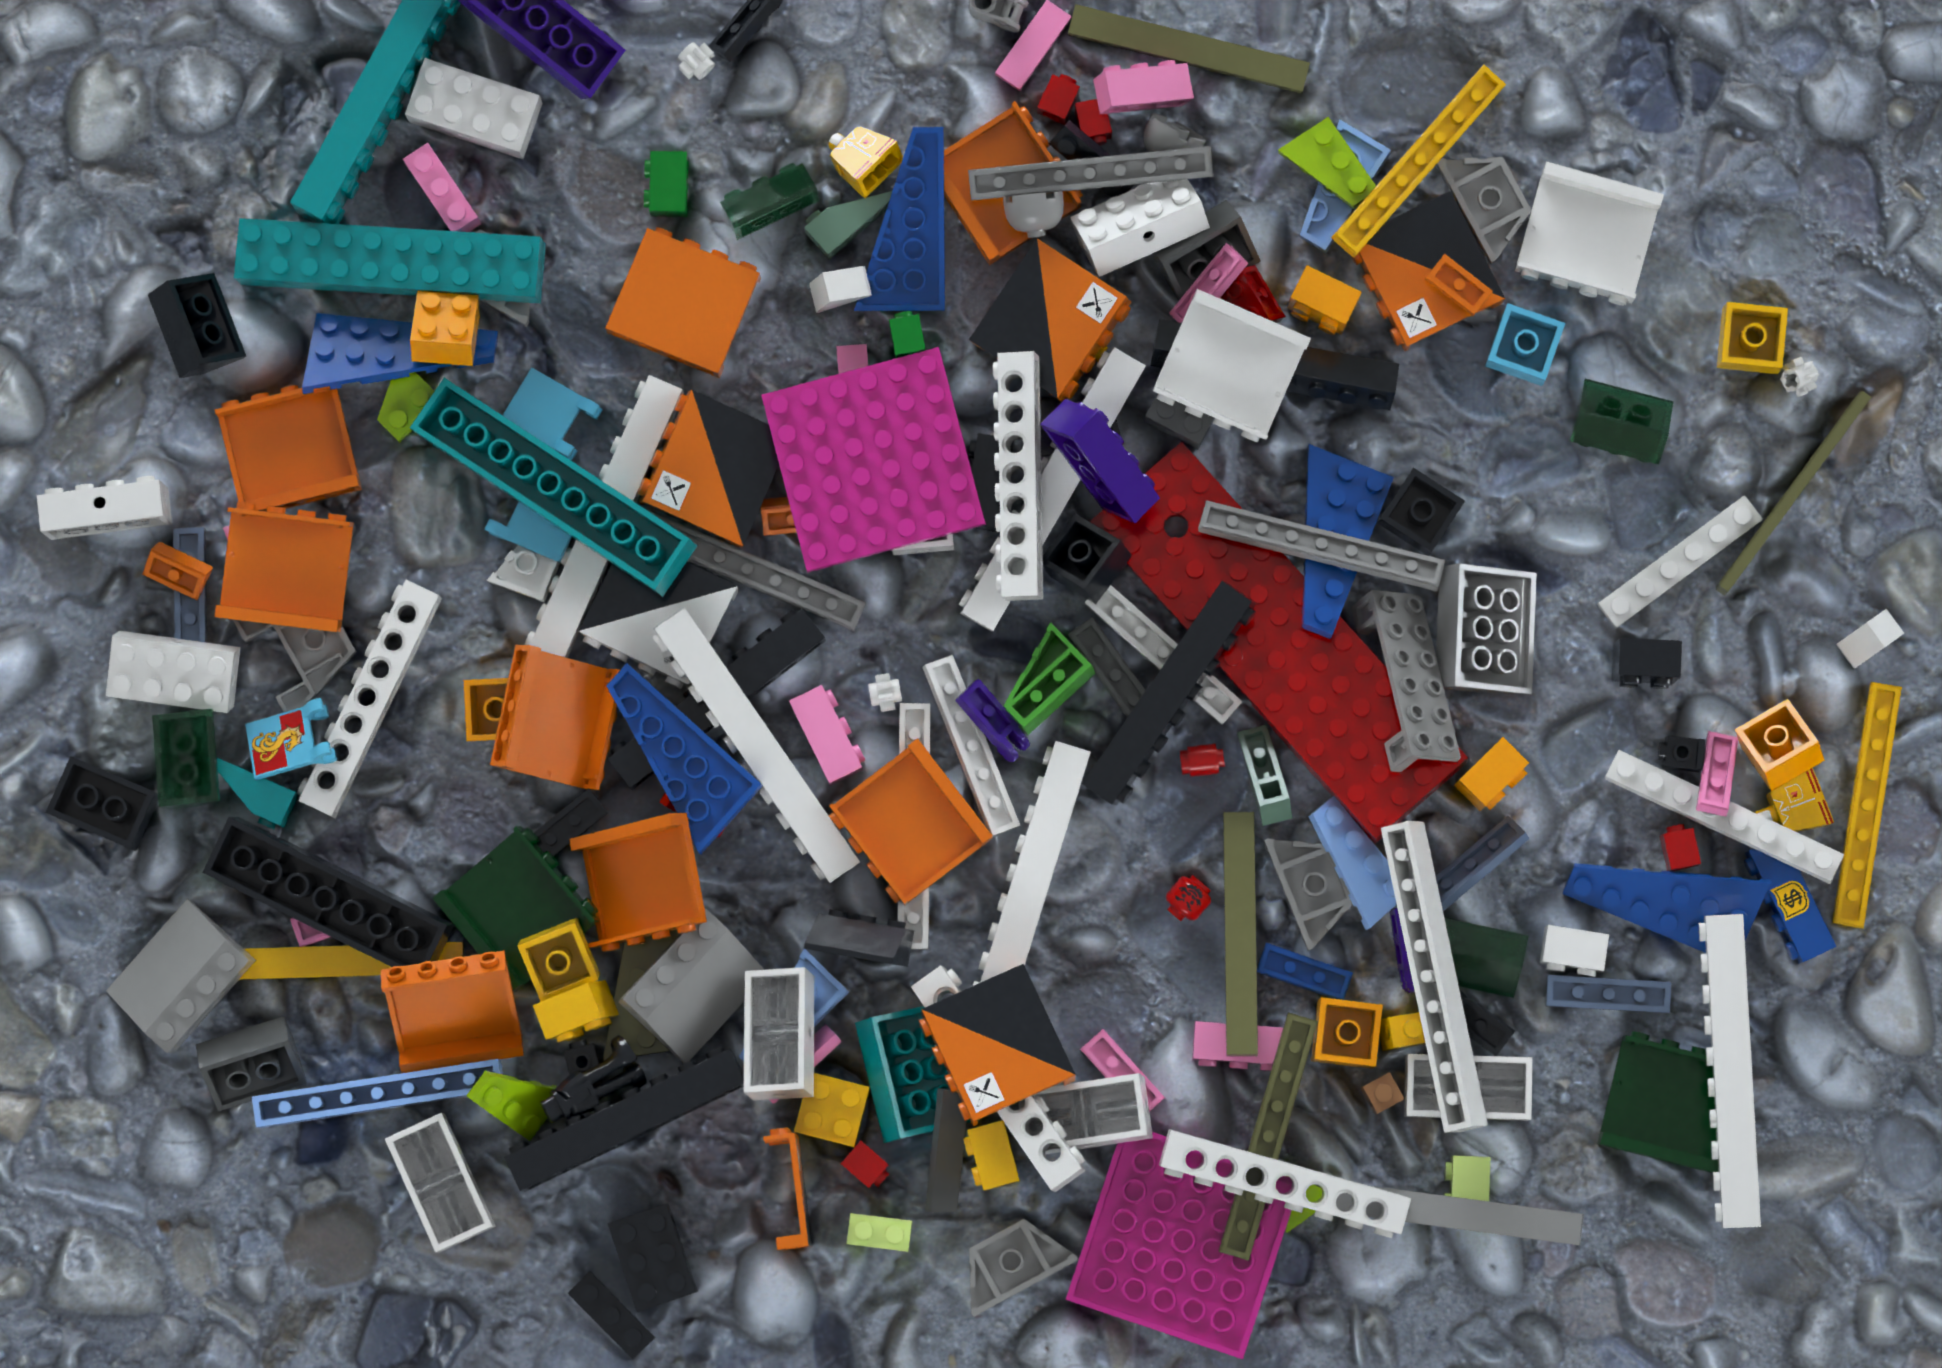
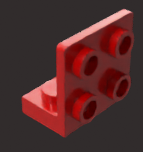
M1255 265L1245 267L1220 297L1222 300L1275 323L1286 317Z

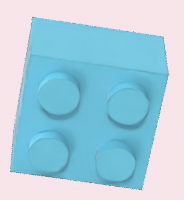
M1507 303L1485 367L1542 386L1546 381L1565 323Z

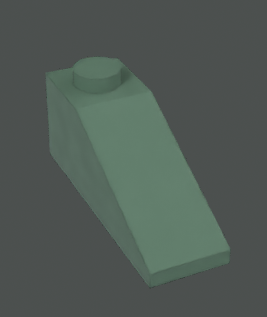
M892 191L827 207L823 212L817 210L805 221L807 223L804 227L805 234L830 260L886 212Z
M1267 724L1237 732L1262 825L1265 826L1292 819L1289 794Z

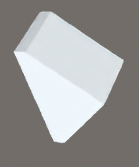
M865 266L823 272L809 283L816 313L872 296Z
M1885 609L1836 645L1855 669L1903 635L1904 632L1888 610Z

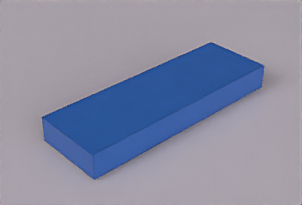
M1265 943L1257 966V973L1331 999L1340 1000L1345 999L1353 973L1269 943Z

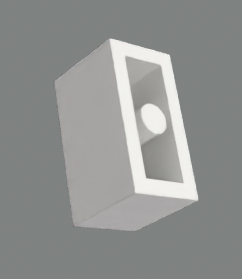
M1547 925L1544 929L1540 963L1547 964L1546 970L1565 972V967L1577 969V975L1595 977L1596 972L1601 973L1604 971L1609 934Z

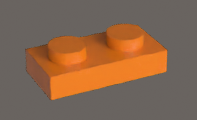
M1446 254L1442 256L1425 278L1427 282L1473 317L1493 292Z

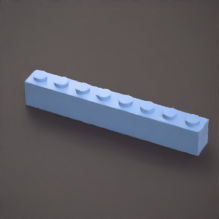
M500 1059L252 1096L255 1125L257 1128H265L467 1097L466 1095L484 1071L503 1074L502 1063Z

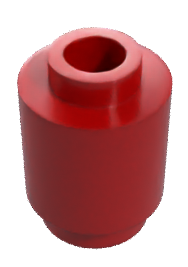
M1216 743L1187 746V750H1179L1182 775L1190 774V777L1219 774V767H1225L1223 749H1217Z

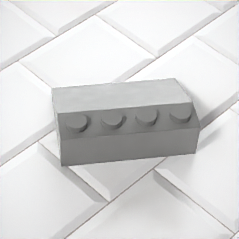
M1460 563L1444 566L1438 591L1436 659L1444 690L1532 694L1537 573Z
M186 899L110 985L106 992L148 1037L166 1053H173L177 1051L256 959L191 900Z
M705 909L707 922L695 925L696 931L679 934L618 1001L622 1007L684 1064L694 1057L745 1001V971L764 970L729 929L707 909Z

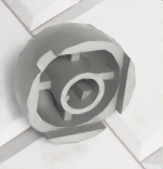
M1156 113L1151 114L1143 133V142L1148 152L1203 147L1206 141L1202 139L1203 137L1177 121L1176 123L1169 121L1165 123L1168 117Z
M1063 191L1003 197L1004 211L1010 226L1017 231L1027 232L1028 238L1046 236L1045 230L1056 227L1061 221L1064 211Z

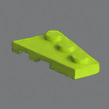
M1329 117L1278 149V153L1281 156L1289 159L1300 170L1316 179L1328 191L1353 209L1358 207L1376 187Z
M484 1071L466 1096L530 1141L547 1119L540 1102L550 1097V1092L552 1090L555 1091L557 1086L542 1085L537 1081L530 1080L528 1082L518 1080L513 1076Z

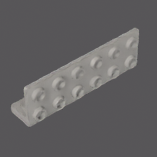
M1371 590L1351 608L1358 634L1368 635L1377 628L1399 717L1401 731L1384 743L1391 772H1402L1417 759L1457 762L1461 758L1422 598L1416 594Z

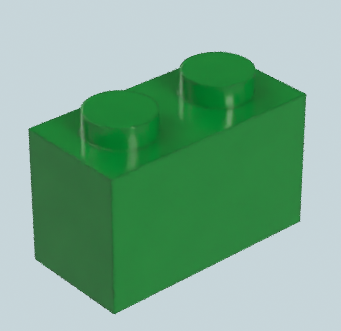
M650 151V160H645L644 176L645 178H650V190H644V208H649L651 217H687L689 164L687 151Z
M912 311L894 314L895 318L889 319L895 358L925 351L919 314L913 315Z

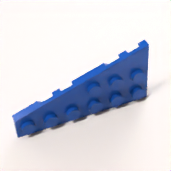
M944 127L912 128L866 272L872 296L857 300L854 311H945Z
M316 313L302 391L303 394L314 393L313 389L330 386V390L342 388L341 384L360 382L361 384L409 377V373L426 371V374L437 372V368L449 366L464 368L470 366L412 362L410 337L413 322ZM478 329L473 366L494 363L498 331Z
M1308 444L1305 525L1369 541L1394 477ZM1305 559L1303 570L1302 628L1331 639L1357 571Z
M626 663L606 686L676 812L687 813L691 838L699 854H702L763 785Z
M1575 863L1562 894L1706 953L1705 941L1700 942L1699 923H1704V917L1710 915L1743 914L1744 937L1746 940L1769 889L1771 880L1743 879V877L1733 876L1731 878L1713 877L1709 874L1673 871L1653 872L1633 868V870L1617 869L1612 866Z

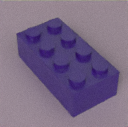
M1064 399L1040 425L1102 510L1136 523L1160 499L1154 490L1155 483L1138 468L1140 465L1138 459L1125 450L1123 447L1124 440L1117 432L1110 429L1107 425L1109 420L1101 410L1097 408L1093 410L1082 402L1075 403Z

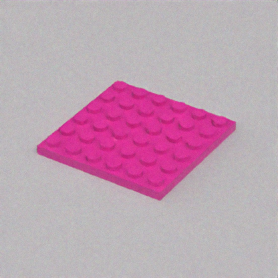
M939 347L761 395L807 572L986 525Z
M1152 1132L1153 1138L1118 1143L1065 1300L1244 1359L1292 1210L1284 1208L1285 1202L1273 1199L1272 1204L1265 1203L1249 1261L1218 1252L1235 1194L1224 1191L1225 1185L1213 1182L1212 1187L1195 1183V1176L1183 1173L1182 1179L1164 1174L1165 1168L1159 1166L1167 1136ZM1193 1150L1186 1155L1187 1166L1196 1168L1201 1164L1202 1155L1199 1151ZM1221 1159L1216 1164V1172L1219 1176H1227L1232 1171V1163L1228 1159ZM1287 1176L1280 1177L1276 1182V1189L1279 1193H1287L1292 1187V1181Z

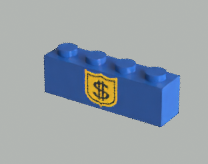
M1755 849L1745 852L1747 859L1744 860V864L1751 876L1756 875L1757 880H1771L1763 903H1769L1774 912L1771 915L1772 922L1778 932L1783 931L1788 941L1784 944L1785 949L1791 960L1796 959L1798 964L1837 947L1800 870Z

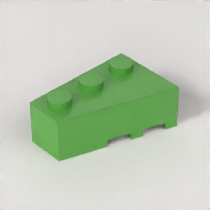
M1050 622L1038 648H1035L1025 671L1021 673L1003 706L1008 714L1017 722L1018 726L1029 735L1095 674V671L1088 660Z

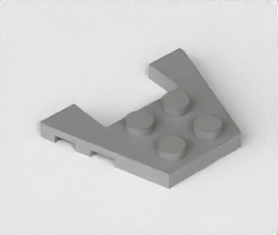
M233 620L245 642L274 628L303 679V682L276 696L283 712L301 708L313 700L356 653L343 626H341V632H331Z

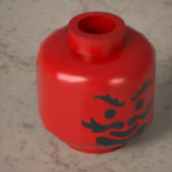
M1194 875L1190 878L1181 876L1166 893V900L1170 904L1167 910L1180 921L1185 917L1195 921L1210 905L1211 897L1209 893L1211 890Z

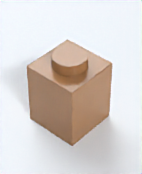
M1390 1072L1360 1088L1375 1115L1404 1100Z

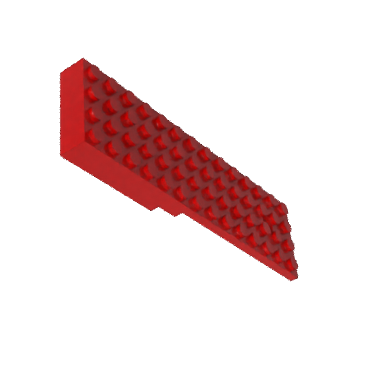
M1180 442L1145 473L1155 483L1154 490L1160 499L1136 523L1105 510H1102L1090 522L1122 541L1132 555L1126 564L1186 631H1188L1221 581L1227 582L1257 603L1253 608L1256 613L1247 626L1242 624L1236 632L1238 640L1228 652L1224 650L1218 660L1221 662L1219 667L1250 700L1252 706L1268 722L1277 736L1331 796L1336 797L1359 827L1376 844L1382 838L1381 828L1401 822L1466 765L1468 757L1459 748L1461 758L1457 762L1417 759L1402 772H1391L1384 743L1400 732L1401 726L1386 666L1341 617H1339L1331 639L1302 628L1304 576L1283 553L1198 532L1206 500L1239 509L1242 508L1192 452ZM1177 516L1186 520L1188 530L1184 536L1178 538L1167 535L1164 526L1171 517Z

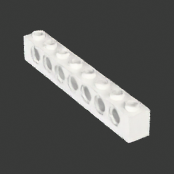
M1034 351L997 353L998 362L993 363L994 380H998V392H994L993 404L995 411L998 410V422L994 423L995 441H999V453L994 455L995 470L999 471V483L995 484V499L997 502H1000V514L995 516L996 531L1000 532V544H996L997 563L1001 562V575L996 576V589L1006 601L1043 599L1040 359ZM1021 378L1023 381L1021 389L1017 392H1010L1009 386L1012 380ZM1018 408L1022 409L1023 417L1021 420L1012 423L1010 421L1011 412ZM1016 439H1023L1024 445L1022 450L1017 453H1011V443ZM1017 469H1023L1024 477L1022 481L1015 484L1012 483V473ZM1016 500H1024L1025 506L1022 512L1012 514V504ZM1017 530H1024L1025 538L1023 542L1014 545L1012 543V535ZM1024 560L1026 565L1024 572L1020 575H1013L1012 567L1014 563Z
M405 580L403 586L399 584L396 587L391 599L395 603L390 613L385 612L379 622L378 629H381L377 640L372 639L367 646L364 656L368 658L363 668L358 667L351 680V684H354V687L349 696L345 694L338 707V711L341 714L336 723L331 722L324 736V739L330 743L331 748L335 749L338 746L345 745L349 750V754L343 761H335L329 764H311V767L314 769L310 778L305 777L297 792V794L301 795L298 801L336 819L442 600L438 594L408 580ZM406 608H413L416 611L414 620L409 623L402 622L400 619L401 612ZM394 635L401 636V647L394 651L387 648L388 639ZM379 663H387L389 666V672L383 678H376L373 673L375 666ZM367 690L374 691L375 701L369 706L362 705L360 702L361 694ZM352 718H360L362 721L360 731L353 734L347 731L348 721ZM326 773H332L335 776V783L329 789H323L320 786V779Z
M940 965L912 985L911 988L923 1006L927 1007L941 1001L942 997L947 993L956 994L961 992L958 986L962 984V981L952 968L947 971L946 968ZM1032 1095L1026 1098L1025 1105L1020 1110H1013L1010 1105L997 1111L1050 1190L1057 1192L1086 1171L1082 1166V1163L1085 1161L1084 1157L1075 1145L1072 1148L1068 1146L1064 1140L1067 1136L1066 1131L1058 1120L1052 1123L1046 1114L1050 1108L1040 1095L1036 1097ZM1040 1119L1043 1123L1042 1132L1039 1135L1031 1136L1028 1131L1030 1122ZM1051 1145H1058L1061 1150L1060 1157L1056 1161H1048L1046 1158V1151Z
M1171 1129L1168 1130L1159 1166L1165 1168L1164 1174L1182 1179L1183 1173L1195 1176V1183L1212 1187L1213 1182L1225 1185L1224 1191L1241 1196L1243 1190L1255 1193V1200L1272 1204L1273 1199L1285 1202L1284 1208L1301 1213L1303 1207L1315 1210V1217L1332 1221L1333 1216L1345 1219L1344 1225L1361 1230L1363 1224L1375 1227V1234L1392 1238L1393 1233L1402 1234L1411 1198ZM1193 1150L1199 1151L1202 1155V1162L1196 1168L1188 1167L1185 1160L1186 1155ZM1221 1159H1228L1232 1163V1171L1227 1176H1219L1216 1172V1164ZM1253 1167L1259 1168L1262 1172V1179L1256 1185H1250L1246 1181V1173ZM1282 1176H1288L1292 1181V1187L1287 1193H1279L1276 1189V1182ZM1314 1184L1319 1185L1322 1190L1321 1198L1318 1201L1310 1202L1306 1197L1307 1188ZM1342 1193H1348L1352 1198V1204L1346 1210H1339L1336 1206V1199ZM1371 1202H1379L1382 1207L1380 1216L1370 1219L1366 1214V1207Z

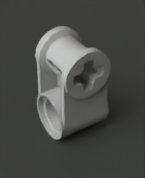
M969 0L968 9L970 14L976 19L994 24L1008 31L1019 32L1021 28L1019 21L1023 9L1027 8L1029 3L1027 0H989L990 7L979 9L974 3L975 0ZM1013 8L1012 16L1009 18L1010 10Z

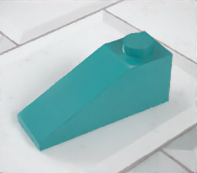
M211 755L210 763L251 813L259 817L257 823L272 830L275 829L276 825L285 827L299 794L265 778L256 781L253 773Z

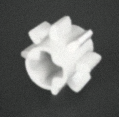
M692 42L678 56L682 62L678 66L679 70L688 79L693 75L699 80L704 78L715 66V63L711 60L715 56L714 52L705 42L700 47L695 42Z
M1798 357L1791 360L1790 363L1783 365L1784 372L1780 380L1787 393L1796 391L1797 397H1800L1817 388L1815 382L1818 379L1819 373L1813 365V361L1804 363L1803 358Z
M889 673L875 675L876 683L868 684L872 706L880 705L881 712L895 710L894 703L902 701L899 679L890 680Z

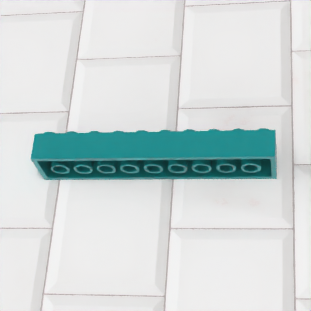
M401 1L290 201L298 215L313 223H340L345 213V210L342 209L348 198L353 199L360 185L357 182L362 172L367 173L372 166L374 150L377 145L381 147L384 144L389 133L386 129L392 119L396 120L403 109L401 102L405 94L412 93L417 81L415 76L420 67H422L424 58L431 59L432 52L430 49L435 40L439 42L444 36L447 26L444 24L449 15L454 16L461 4L459 1Z
M239 218L234 279L241 285L411 296H417V290L478 295L479 300L541 304L546 243L539 236Z
M445 377L410 426V429L420 437L662 597L697 547L690 538Z

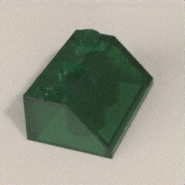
M795 163L788 164L779 170L780 174L768 179V176L761 177L751 183V188L742 192L740 189H736L724 196L725 200L720 202L721 208L737 240L819 202L817 188L803 163L797 166Z
M1585 378L1573 421L1570 441L1584 447H1594L1614 455H1624L1638 459L1641 462H1651L1659 465L1669 436L1674 401Z
M213 709L152 715L159 807L179 809L198 807L220 801Z
M1444 918L1459 987L1514 998L1529 936Z

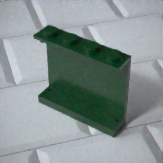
M515 826L513 828L514 832L447 890H441L433 897V900L455 924L478 954L505 951L513 992H517L531 980L517 946L521 939L576 917L585 934L600 921L596 916L598 912L596 906L587 897L584 900L576 892L579 888L576 882L568 874L565 876L561 874L556 868L559 865L556 858L548 850L543 852L536 844L539 842L536 834L530 828L524 829L522 826Z
M1632 1031L1631 1036H1623L1597 1144L1709 1173L1718 1172V1159L1712 1160L1711 1141H1717L1716 1128H1710L1709 1110L1715 1109L1714 1097H1708L1707 1079L1713 1078V1068L1706 1064V1049L1692 1046L1691 1051L1680 1049L1679 1042L1662 1039L1661 1044L1649 1041L1650 1035Z

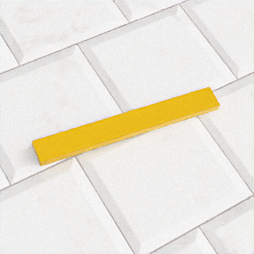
M1483 65L1331 238L1354 258L1506 84L1487 66Z
M1870 682L1843 848L1844 857L1841 861L1831 924L1859 929L1864 928L1902 690L1900 686Z
M446 942L438 961L458 956L464 957V942ZM348 945L245 948L256 961L239 980L381 976V969L391 968V966Z

